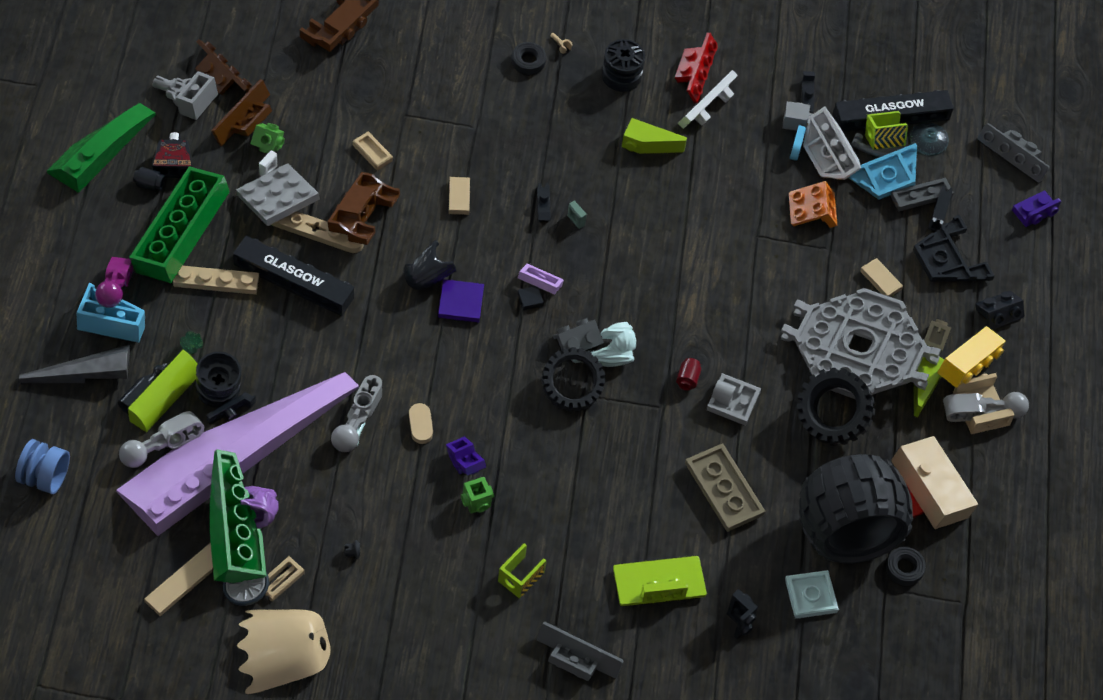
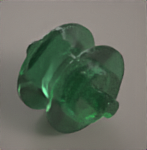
M188 331L185 335L186 337L180 339L182 350L190 354L197 353V348L203 347V341L199 333Z

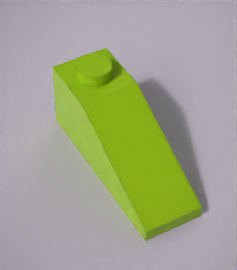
M631 118L623 135L622 147L640 154L684 152L687 137Z
M923 357L917 372L929 374L928 384L925 390L918 388L914 384V416H919L941 380L942 376L937 372L945 359L940 357L937 365L930 363L926 357Z

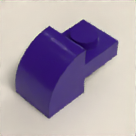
M465 436L446 444L449 457L459 474H476L479 470L486 468L485 460L475 452L474 444Z

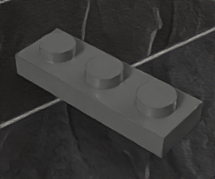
M942 178L892 191L890 196L897 210L902 211L936 202L942 186H946V191L951 187L947 179Z

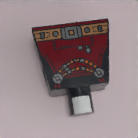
M173 132L169 134L168 140H160L158 142L153 160V170L161 172L162 175H165V178H182L188 167H192L189 144L187 140H181L179 133Z

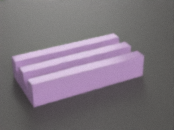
M526 264L518 275V279L554 295L562 287L564 281L529 264Z

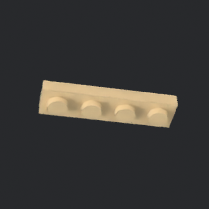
M182 266L173 280V286L257 295L259 273Z

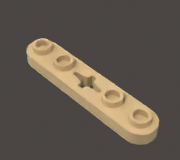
M298 211L271 224L350 253H358L364 246V244L348 241V235L329 231L326 221ZM319 227V230H316V232L312 231V229Z

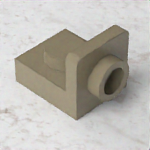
M936 319V322L931 321L924 339L927 346L939 348L943 351L951 327L947 326V322Z

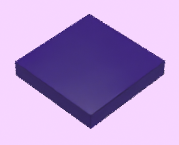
M443 279L438 318L480 322L484 284Z

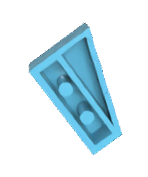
M89 283L76 313L77 330L139 343L145 329V311L123 299L115 307H103L95 298V285Z

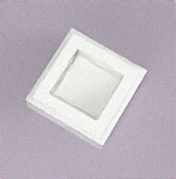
M271 150L259 163L260 176L268 174L277 167V153Z

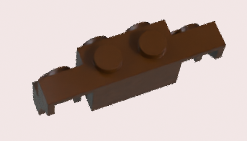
M361 172L327 221L329 231L348 235V241L368 245L375 234V226L365 224L377 204L393 207L400 196V189L384 184L373 174Z

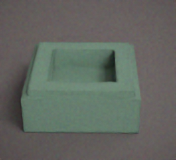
M576 201L569 203L567 216L577 228L584 227L587 214Z

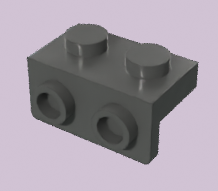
M587 318L577 321V326L570 328L569 325L557 329L558 333L553 335V338L558 340L561 350L576 347V349L583 348L585 351L604 343L596 321H588Z

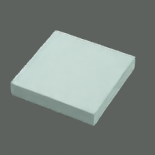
M828 570L786 576L785 582L795 619L838 613L839 608Z

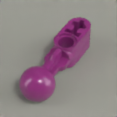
M111 258L106 269L105 281L100 283L95 291V298L101 306L112 308L121 302L123 297L121 287L128 286L133 274V265L130 259Z

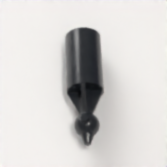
M168 364L157 365L154 367L152 374L140 377L117 402L119 407L129 414L128 408L161 374Z

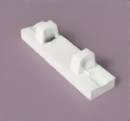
M732 70L678 124L683 129L694 119L701 125L705 124L710 119V115L706 112L705 107L715 97H719L724 102H727L734 95L728 86L738 75Z

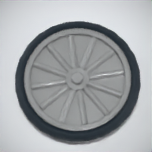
M267 572V576L264 578L244 580L238 583L223 582L225 597L233 604L239 606L252 605L258 602L266 594L269 587Z

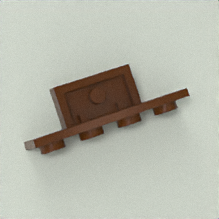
M200 39L196 41L208 55L195 69L215 78L219 94L223 95L234 82L245 92L251 89L252 84L245 78L241 79L238 76L240 72L232 65L229 67L226 64L228 60L220 53L217 55L214 52L216 48L210 42L204 43Z
M260 79L211 130L220 146L234 133L249 136L254 132L256 125L264 121L272 112L270 105L263 103L270 96L263 80Z

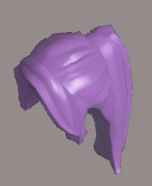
M256 486L244 487L248 490L250 498L241 500V505H248L251 510L255 511L257 518L254 520L257 528L268 526L273 522L279 510L276 492L272 489Z

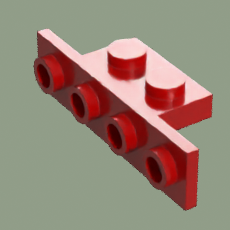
M711 33L706 34L702 47L684 50L675 75L677 82H689L687 92L694 103L699 101L710 66L713 63V57L718 48L717 42Z

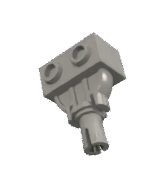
M199 71L192 78L184 80L180 78L168 80L161 76H156L153 80V87L166 91L167 98L173 100L181 115L195 120L199 118L218 95L215 78Z

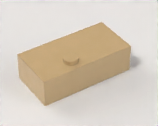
M934 436L900 446L892 458V463L903 477L906 485L934 529L969 518L978 506L977 501Z

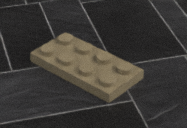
M723 443L686 459L685 464L727 532L765 515L764 508Z

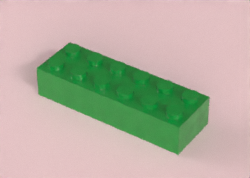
M188 167L129 258L135 273L172 283L230 192L225 176Z

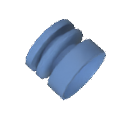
M31 439L25 445L18 460L15 473L16 482L26 483L29 487H33L37 483V489L55 494L65 479L70 461L69 452L55 446L49 449L48 444L43 442L40 444L39 441Z

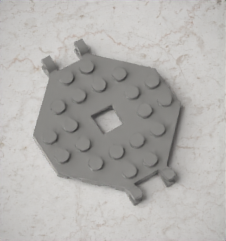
M866 288L857 290L852 295L846 296L844 294L832 298L830 302L820 305L819 303L809 305L797 299L794 308H796L794 315L804 317L799 329L784 324L781 330L783 333L781 340H794L812 375H819V371L823 369L825 371H830V368H836L837 370H841V368L847 369L850 373H855L864 381L870 389L871 395L909 382H913L920 389H926L929 374L917 372V369L923 357H926L930 363L937 365L941 349L927 346L924 339H921L918 328L912 317L908 315L903 301ZM854 334L873 341L867 352L861 353L848 347ZM830 389L831 391L855 399L853 393L847 389Z

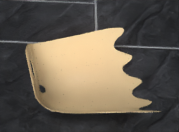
M308 610L245 611L252 614L253 617L239 623V626L248 629V635L237 644V647L248 654V660L239 667V671L253 677L252 684L245 691L246 694L258 693L314 675L325 668L331 648L323 619L319 614ZM310 633L314 634V640L309 638ZM320 637H323L325 640V651L321 648Z

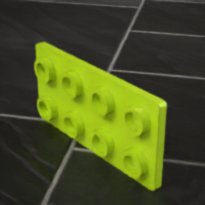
M699 556L613 566L620 606L706 597L707 594Z

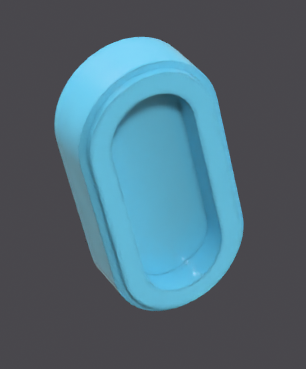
M798 126L790 155L792 160H798L806 130L805 126Z

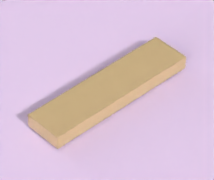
M211 543L144 599L145 603L159 616L164 614L213 572Z

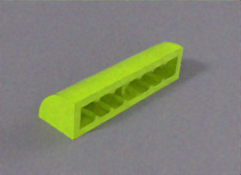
M182 350L128 408L131 423L147 433L196 380V367L198 364L190 354Z

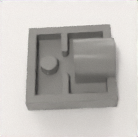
M722 373L714 388L707 411L746 425L761 388Z

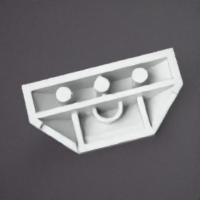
M823 107L809 116L803 146L822 178L845 180L859 171L861 165L858 157L827 108Z

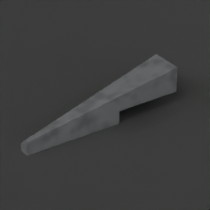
M130 345L21 374L19 381L20 383H85V379H128Z

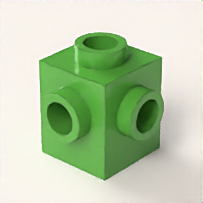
M258 124L255 127L250 144L260 147L259 150L264 153H269L271 150L273 152L278 151L284 144V131L279 130V126L275 124Z
M485 477L464 483L461 500L464 507L468 506L470 513L483 512L491 507L494 493L491 486H488Z

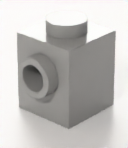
M787 101L782 129L797 131L799 125L807 128L808 117L813 114L809 113L810 105Z

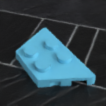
M914 143L864 163L859 171L848 178L877 199L891 195L892 191L914 186L916 181L917 144Z

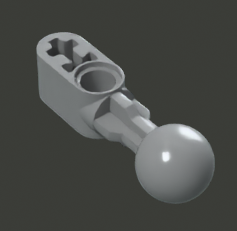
M369 375L363 380L354 396V403L347 414V423L334 429L331 441L338 451L349 452L357 446L359 441L357 429L359 425L364 424L366 419L373 414L382 397V380L378 376Z
M1011 392L1003 400L984 398L978 393L952 394L943 399L946 418L950 422L971 421L975 416L1009 408L1013 410V418L1017 419L1023 417L1029 409L1028 399L1019 392Z
M183 412L162 423L158 432L153 434L150 439L142 443L137 440L125 442L119 450V458L127 467H139L146 461L147 453L153 450L159 451L165 447L175 449L200 437L204 432V425L193 412Z

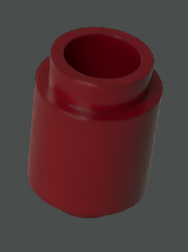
M687 358L682 362L676 380L681 389L691 390L696 388L701 373V364L698 360Z

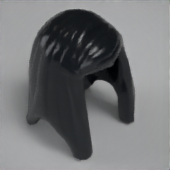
M434 240L412 264L408 263L403 267L405 280L411 288L416 290L428 289L456 272V266L453 261L445 262L437 258L436 247L439 246L437 240Z

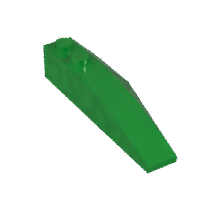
M138 103L74 143L47 170V174L79 193L156 113Z
M219 449L214 451L210 492V541L214 580L238 583L244 580L264 578L267 575L263 536L261 529H257L254 520L257 518L255 511L251 510L248 505H241L240 502L243 499H249L250 495L242 483L244 477L237 455L234 452Z

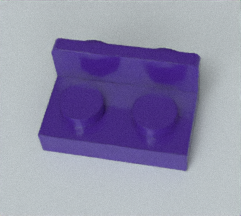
M1044 190L1013 205L1012 211L1025 227L1031 224L1036 225L1042 219L1057 214L1061 200L1058 198L1053 201Z

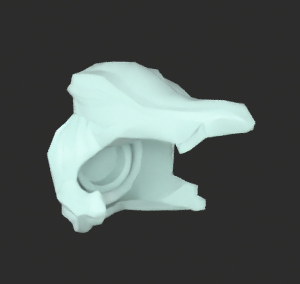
M620 322L603 329L601 332L602 339H612V342L607 347L591 352L593 356L598 358V362L602 366L613 367L634 362L632 351L636 349V337L632 331L633 327L628 322ZM571 360V361H573L574 363H579V362H581V361H578V360Z

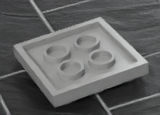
M288 163L236 189L237 196L267 226L320 200L319 193Z

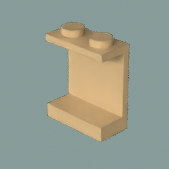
M996 373L982 374L972 378L967 384L962 383L959 387H955L953 394L978 393L984 398L1000 400L994 387L997 375ZM1009 408L975 416L971 421H966L971 434L1010 426L1014 413Z

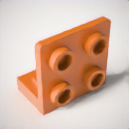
M826 181L789 192L790 217L793 226L820 218L830 228L837 226L835 193Z

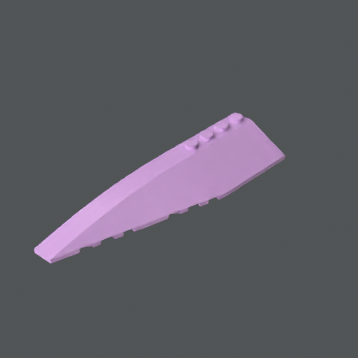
M344 372L203 432L200 437L172 449L118 488L116 492L152 531L159 536L210 498L214 451L216 449L236 453L243 474L357 390L359 385Z

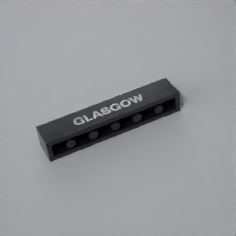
M935 90L925 93L917 92L888 97L880 96L851 101L843 100L835 103L833 117L841 130L847 132L866 130L867 115L899 111L901 113L900 124L906 123L911 125L950 120L954 108L948 90Z
M245 236L233 253L235 266L248 272L259 273L260 278L340 316H343L354 299V287L350 283L334 278L330 273H324L311 264H305L297 260L294 256H288L275 247H269L258 239Z

